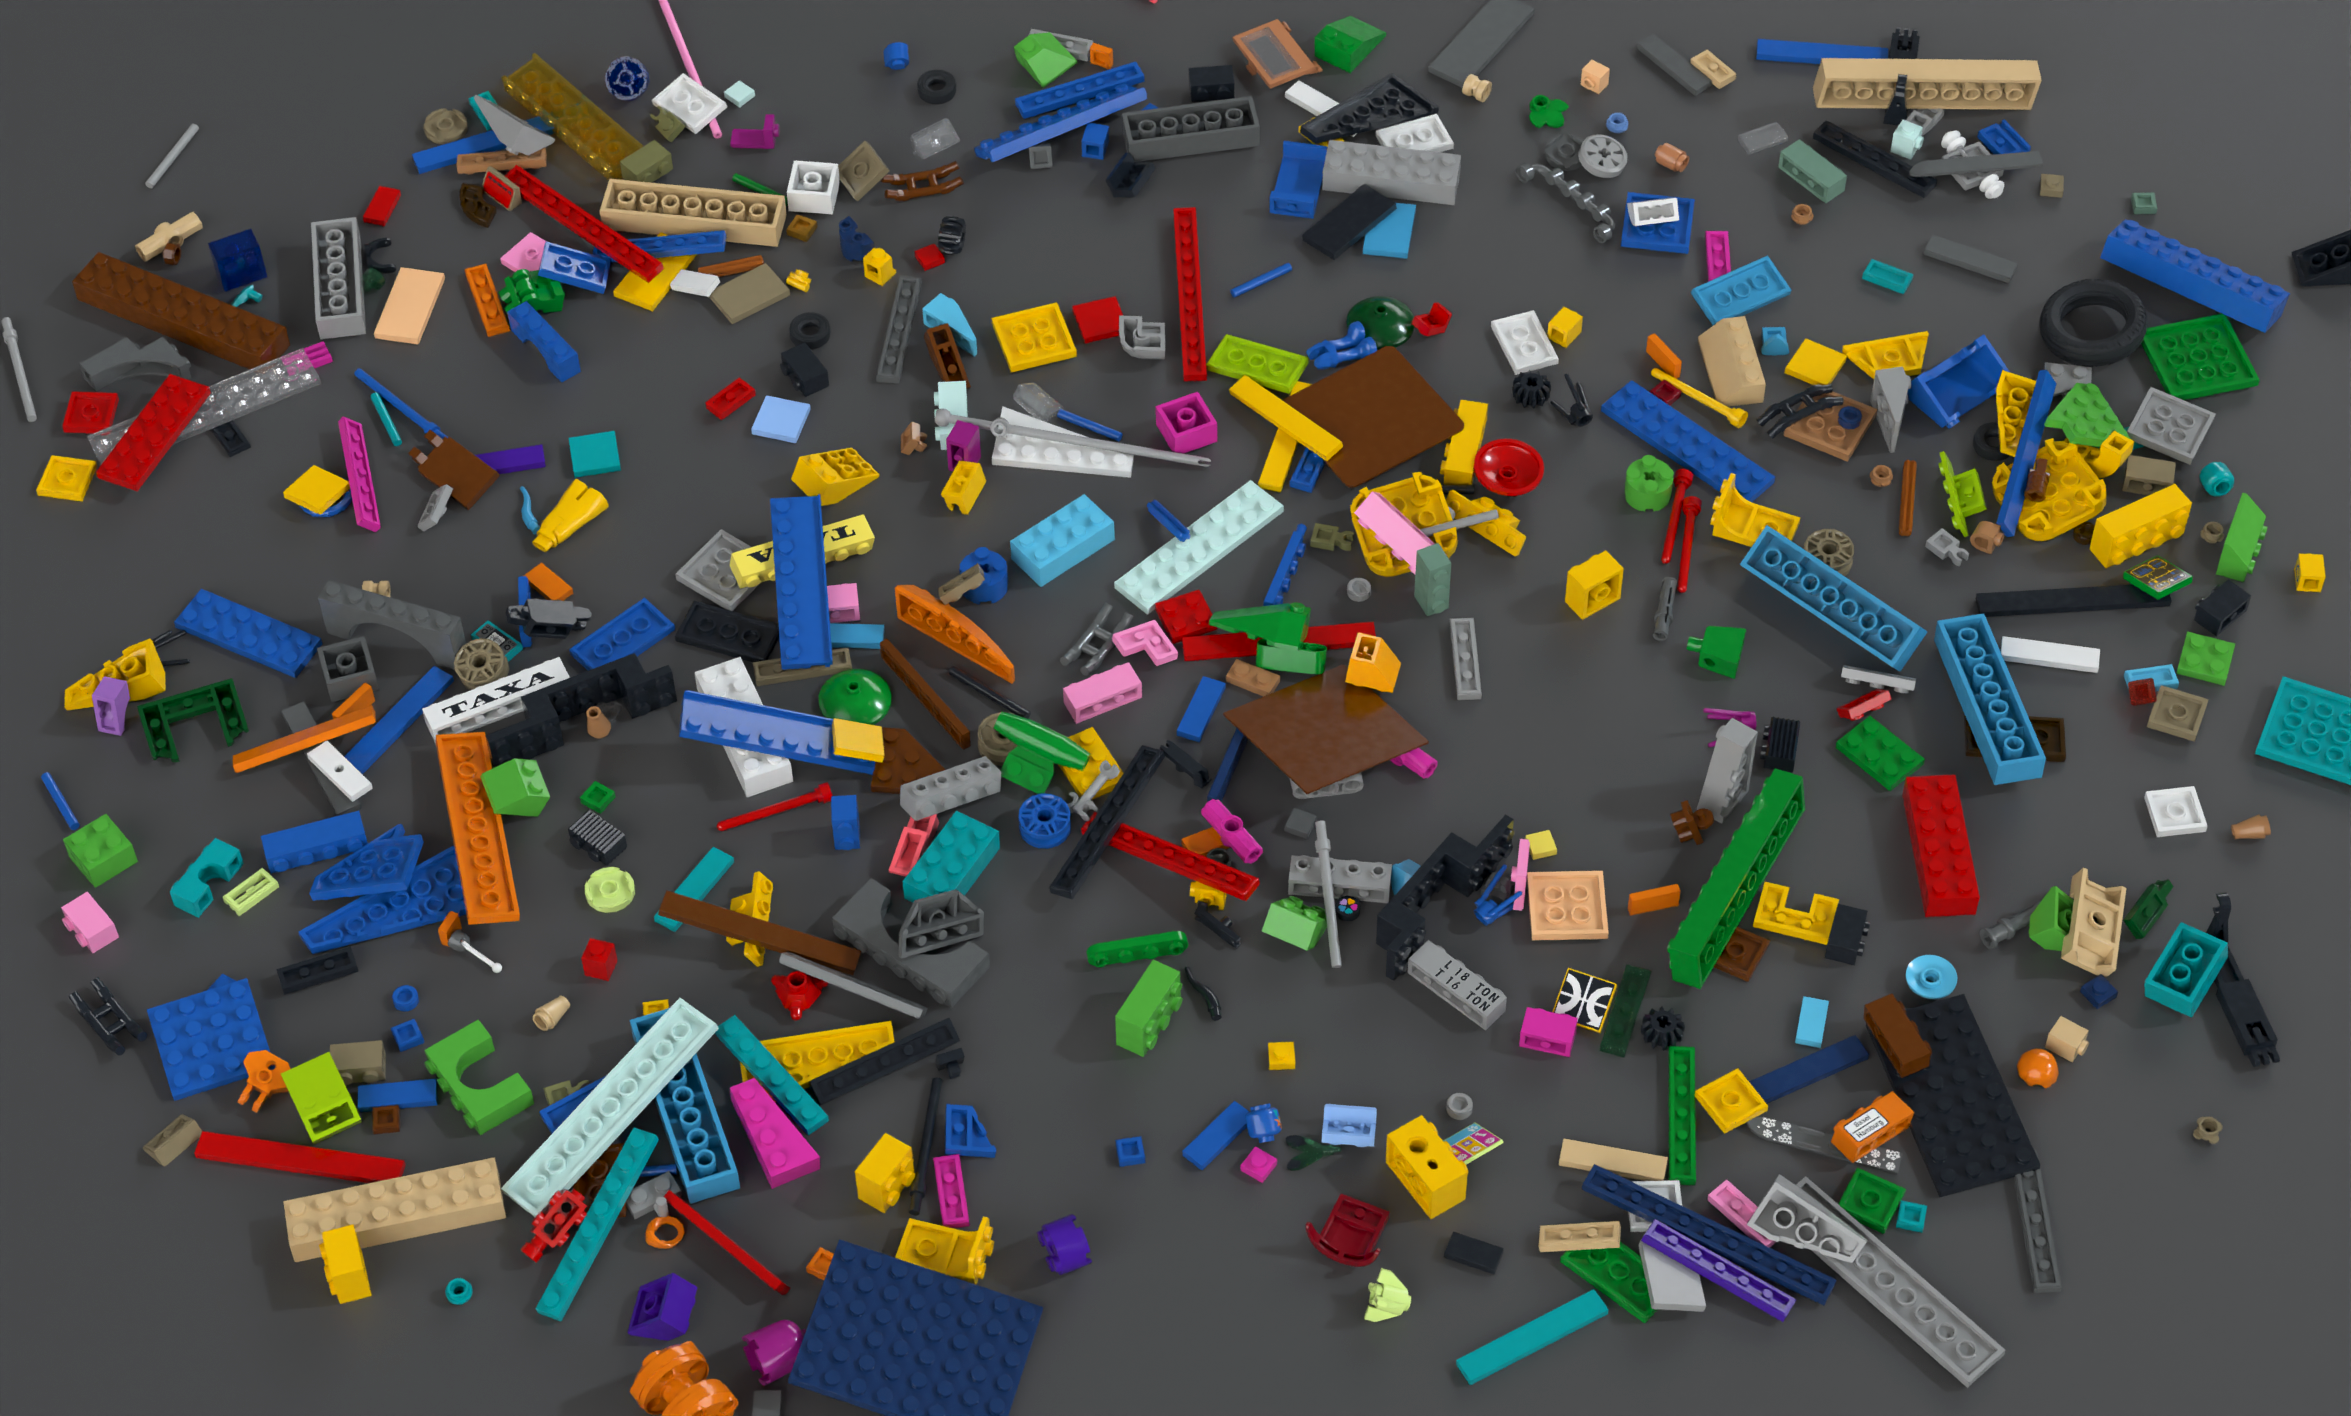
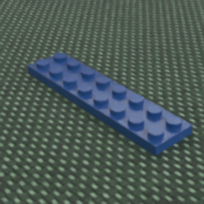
M1632 380L1601 405V412L1683 468L1691 471L1695 476L1719 492L1723 480H1728L1731 473L1736 474L1735 487L1737 491L1750 502H1753L1775 482V476Z

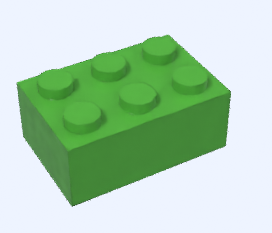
M1152 960L1115 1016L1116 1045L1144 1057L1148 1049L1152 1050L1154 1048L1158 1034L1161 1030L1164 1031L1167 1028L1173 1011L1177 1012L1182 1004L1180 971Z

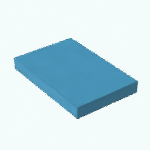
M1396 203L1397 209L1365 235L1363 254L1407 259L1416 205Z

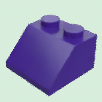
M675 1273L640 1286L627 1333L631 1336L666 1341L684 1335L689 1328V1317L695 1305L697 1287Z

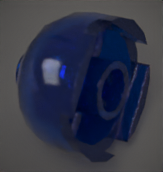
M629 56L619 57L612 61L605 74V84L609 92L616 98L625 101L635 100L643 96L648 90L650 75L646 66L638 59Z

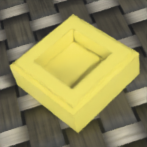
M1550 830L1525 836V839L1530 841L1529 852L1533 860L1557 855V848Z

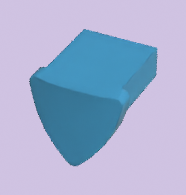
M1762 327L1763 346L1761 353L1763 355L1789 354L1785 327Z
M1407 859L1399 864L1392 865L1391 886L1394 895L1421 867L1419 864Z

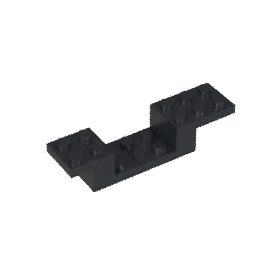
M633 653L521 696L526 720L485 735L493 768L512 759L530 760L535 756L564 746L559 722L587 712L590 707H600L621 698L633 719L677 702L673 673L670 666L666 665L645 673L636 654Z
M1505 814L1477 847L1451 832L1377 915L1376 944L1387 950L1386 976L1394 981L1400 974H1405L1408 970V959L1424 945V937L1426 935L1425 918L1417 914V911L1427 906L1434 892H1439L1445 883L1466 897H1469L1474 890L1478 891L1481 888L1488 874L1491 875L1492 872L1496 871L1502 858H1507L1513 850V818Z

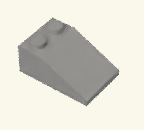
M1903 366L1875 371L1870 400L1872 407L1878 409L1876 418L1890 453L1895 452L1905 404H1908L1907 393L1908 389L1911 388L1910 376L1905 374Z

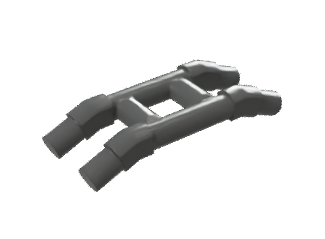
M1104 603L1089 628L1077 643L1060 658V663L1066 666L1070 662H1074L1083 652L1092 656V658L1080 669L1081 673L1087 676L1089 673L1094 672L1115 646L1112 641L1113 634L1128 629L1133 616L1125 612L1113 633L1102 629V627L1106 623L1113 606ZM1094 636L1106 641L1100 649L1088 644Z

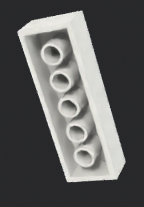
M741 657L695 672L697 690L700 693L763 705ZM723 745L746 797L793 782L791 763L788 758Z

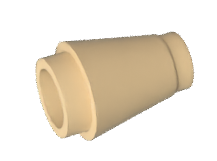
M559 996L537 1008L533 1015L535 1025L543 1031L553 1029L567 1009L570 1008L569 1001L564 996Z

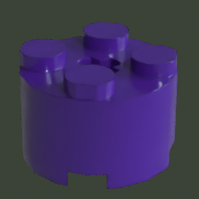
M1073 1214L1044 1224L1041 1227L1042 1230L1037 1232L1041 1246H1046L1049 1254L1046 1257V1262L1050 1271L1058 1272L1060 1275L1092 1263V1260L1086 1257V1254L1090 1252L1086 1236L1082 1227H1075L1073 1221H1076V1217Z

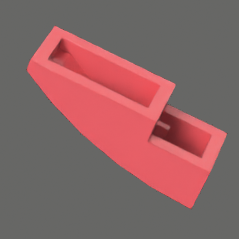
M937 814L915 821L910 816L907 827L903 828L888 870L889 873L905 877L909 874L933 841L939 825Z

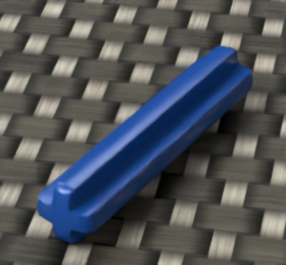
M1152 500V502L1147 503L1148 511L1179 541L1185 542L1186 539H1190V531L1160 502Z

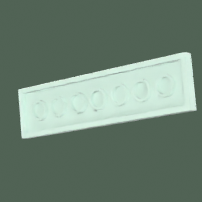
M1250 480L1187 527L1190 531V539L1181 542L1174 537L1115 581L1114 587L1148 615L1155 610V603L1169 599L1283 513L1284 506Z

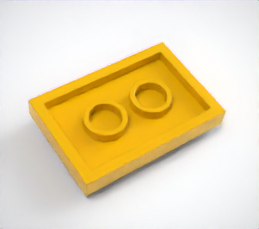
M1091 727L1068 737L1091 753L1090 759L1083 771L1059 765L1078 796L1081 798L1101 773L1099 767L1105 760L1109 762L1111 767L1115 764L1119 768L1120 773L1114 779H1108L1092 800L1111 792L1123 775V771L1095 729Z

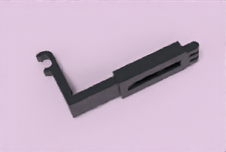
M1896 27L1895 33L1892 34L1889 59H1917L1920 36H1917L1918 30L1913 29L1912 36L1908 35L1909 29H1904V34L1902 35L1900 34V28ZM1898 74L1896 88L1887 108H1885L1883 124L1899 126L1902 120L1907 119L1908 109L1905 92L1907 75Z
M2224 892L2216 894L2220 906L2213 907L2215 915L2206 933L2228 943V920L2231 912V900L2229 895ZM2228 946V958L2214 980L2217 986V999L2243 1054L2248 1055L2252 1066H2260V1060L2263 1065L2270 1064V1058L2273 1063L2280 1062V1057L2276 1050L2278 1039L2250 980L2243 978ZM2249 1024L2250 1027H2254L2251 1034L2255 1035L2256 1038H2251L2246 1025Z

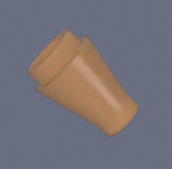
M590 707L586 712L587 732L594 738H604L609 734L611 723L599 707Z
M2258 814L2240 823L2231 825L2234 840L2265 839V836L2271 834L2270 824L2266 815L2260 816Z

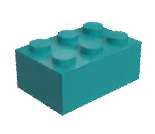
M2180 922L2144 982L2145 997L2192 1018L2228 958V943Z

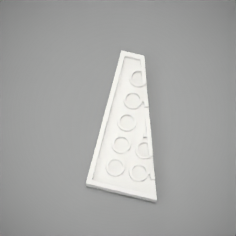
M1002 407L1000 417L1005 418L1011 425L1086 437ZM999 425L998 429L1003 430V427ZM1009 433L1003 437H996L992 455V465L1131 478L1134 462L1133 454Z

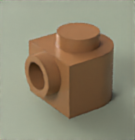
M1982 521L1971 535L1970 542L1976 549L1992 554L1995 547H2000L2002 544L2004 533L2000 532V525Z

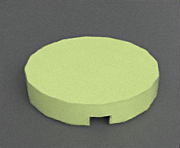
M605 867L595 871L584 885L585 897L589 905L595 910L605 913L624 909L632 902L635 895V885L631 875L617 867Z

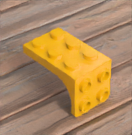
M1731 473L1728 480H1723L1720 489L1722 494L1721 496H1716L1712 508L1716 510L1712 515L1710 523L1714 525V536L1752 547L1765 526L1768 525L1789 540H1793L1800 524V517L1746 500L1735 487L1736 474Z
M984 1216L978 1231H962L909 1218L895 1258L977 1285L978 1279H983L985 1275L986 1263L984 1262L986 1256H991L993 1252L994 1241L991 1240L993 1227H990L989 1218Z

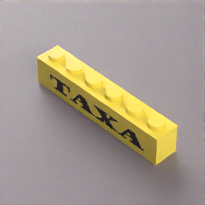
M864 514L823 526L825 564L835 560L842 561L848 556L862 555L872 550L875 537ZM773 541L731 553L730 568L740 589L755 587L759 583L768 580L775 581Z

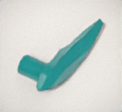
M250 285L243 289L230 305L238 307L249 298L259 303L263 295L254 291V286Z

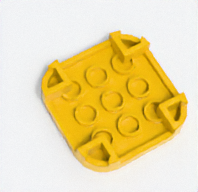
M2054 438L2045 440V446L2037 452L2033 469L2035 470L2038 458L2048 460L2046 472L2050 473L2046 497L2042 502H2032L2025 498L2017 524L2018 530L2026 538L2034 541L2053 539L2097 516L2103 511L2107 498L2106 485L2103 479L2100 480L2078 452L2076 444L2054 441ZM2004 462L2000 464L1993 477V494L2000 505H2002L2013 463L2008 466Z
M1422 472L1412 473L1413 477L1371 490H1368L1367 487L1359 490V494L1354 498L1352 505H1350L1351 517L1365 561L1371 571L1384 577L1411 572L1408 568L1410 564L1404 559L1401 561L1396 558L1391 552L1393 549L1388 544L1383 545L1374 537L1376 533L1371 528L1369 530L1364 528L1358 522L1359 517L1354 512L1373 491L1384 496L1419 530L1453 521L1438 479L1435 480L1430 476L1422 475ZM1456 527L1434 533L1433 536L1428 537L1433 543H1439L1448 559L1455 552L1458 544Z

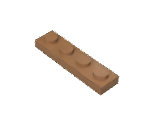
M542 148L528 156L520 152L518 155H515L509 151L457 155L458 174L486 172L489 166L497 171L511 170L516 165L522 169L547 167L546 148Z

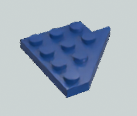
M396 825L316 876L309 893L312 901L407 890L424 843L421 834L404 836L405 830L403 825Z

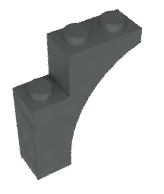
M126 337L80 363L84 379L96 392L112 383L135 376L161 375L168 377L169 374L187 380L191 378L189 371L191 365L185 356L181 357L173 343L169 344L163 337L142 349L137 343L133 344Z

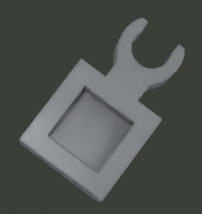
M1943 528L1926 540L1925 547L1942 560L1949 557L1952 563L1959 567L1962 561L1959 557L1966 561L1968 560V551L1959 548L1960 541Z

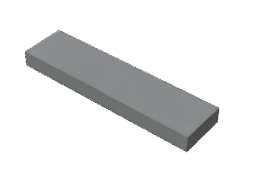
M1474 618L1450 619L1449 625L1457 700L1481 699L1482 692Z

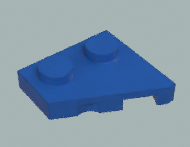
M946 1104L945 1154L995 1158L996 1148L994 1145L991 1146L986 1136L987 1132L983 1124L978 1121V1115L973 1106Z

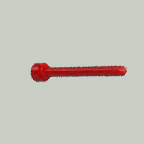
M1687 469L1676 470L1673 479L1676 492L1661 561L1664 564H1668L1671 560L1685 491L1692 485L1693 473Z
M1695 496L1684 498L1682 505L1686 520L1677 587L1680 593H1685L1687 590L1695 517L1701 512L1702 506L1701 499Z
M828 782L819 784L818 788H815L813 792L717 823V829L719 831L728 830L818 801V803L823 802L824 804L831 802L832 792Z

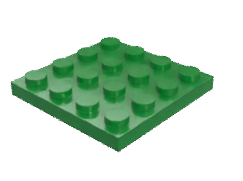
M2224 314L2150 327L2146 330L2141 345L2167 394L2182 400H2188L2254 387L2259 384L2260 379L2227 316Z

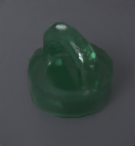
M369 268L362 275L363 280L366 282L364 286L365 292H369L372 288L380 290L385 284V278L375 269Z

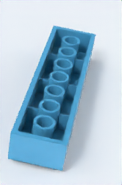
M1768 525L1765 526L1740 563L1742 567L1900 672L1928 632Z
M1977 614L1937 621L1934 637L1935 644L1994 785L2042 778L2046 757L1985 615Z
M670 1008L630 1020L635 1045ZM695 1054L654 1098L690 1204L740 1189L738 1171L697 1054Z

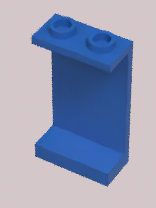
M1284 141L1283 158L1275 190L1271 191L1270 213L1314 218L1323 181V168L1328 146Z

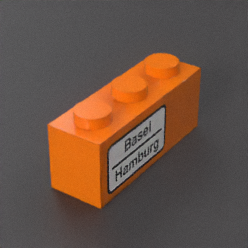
M1893 1091L1884 1097L1881 1095L1870 1106L1859 1108L1849 1119L1840 1120L1833 1129L1835 1132L1831 1143L1848 1160L1854 1163L1909 1128L1914 1111Z

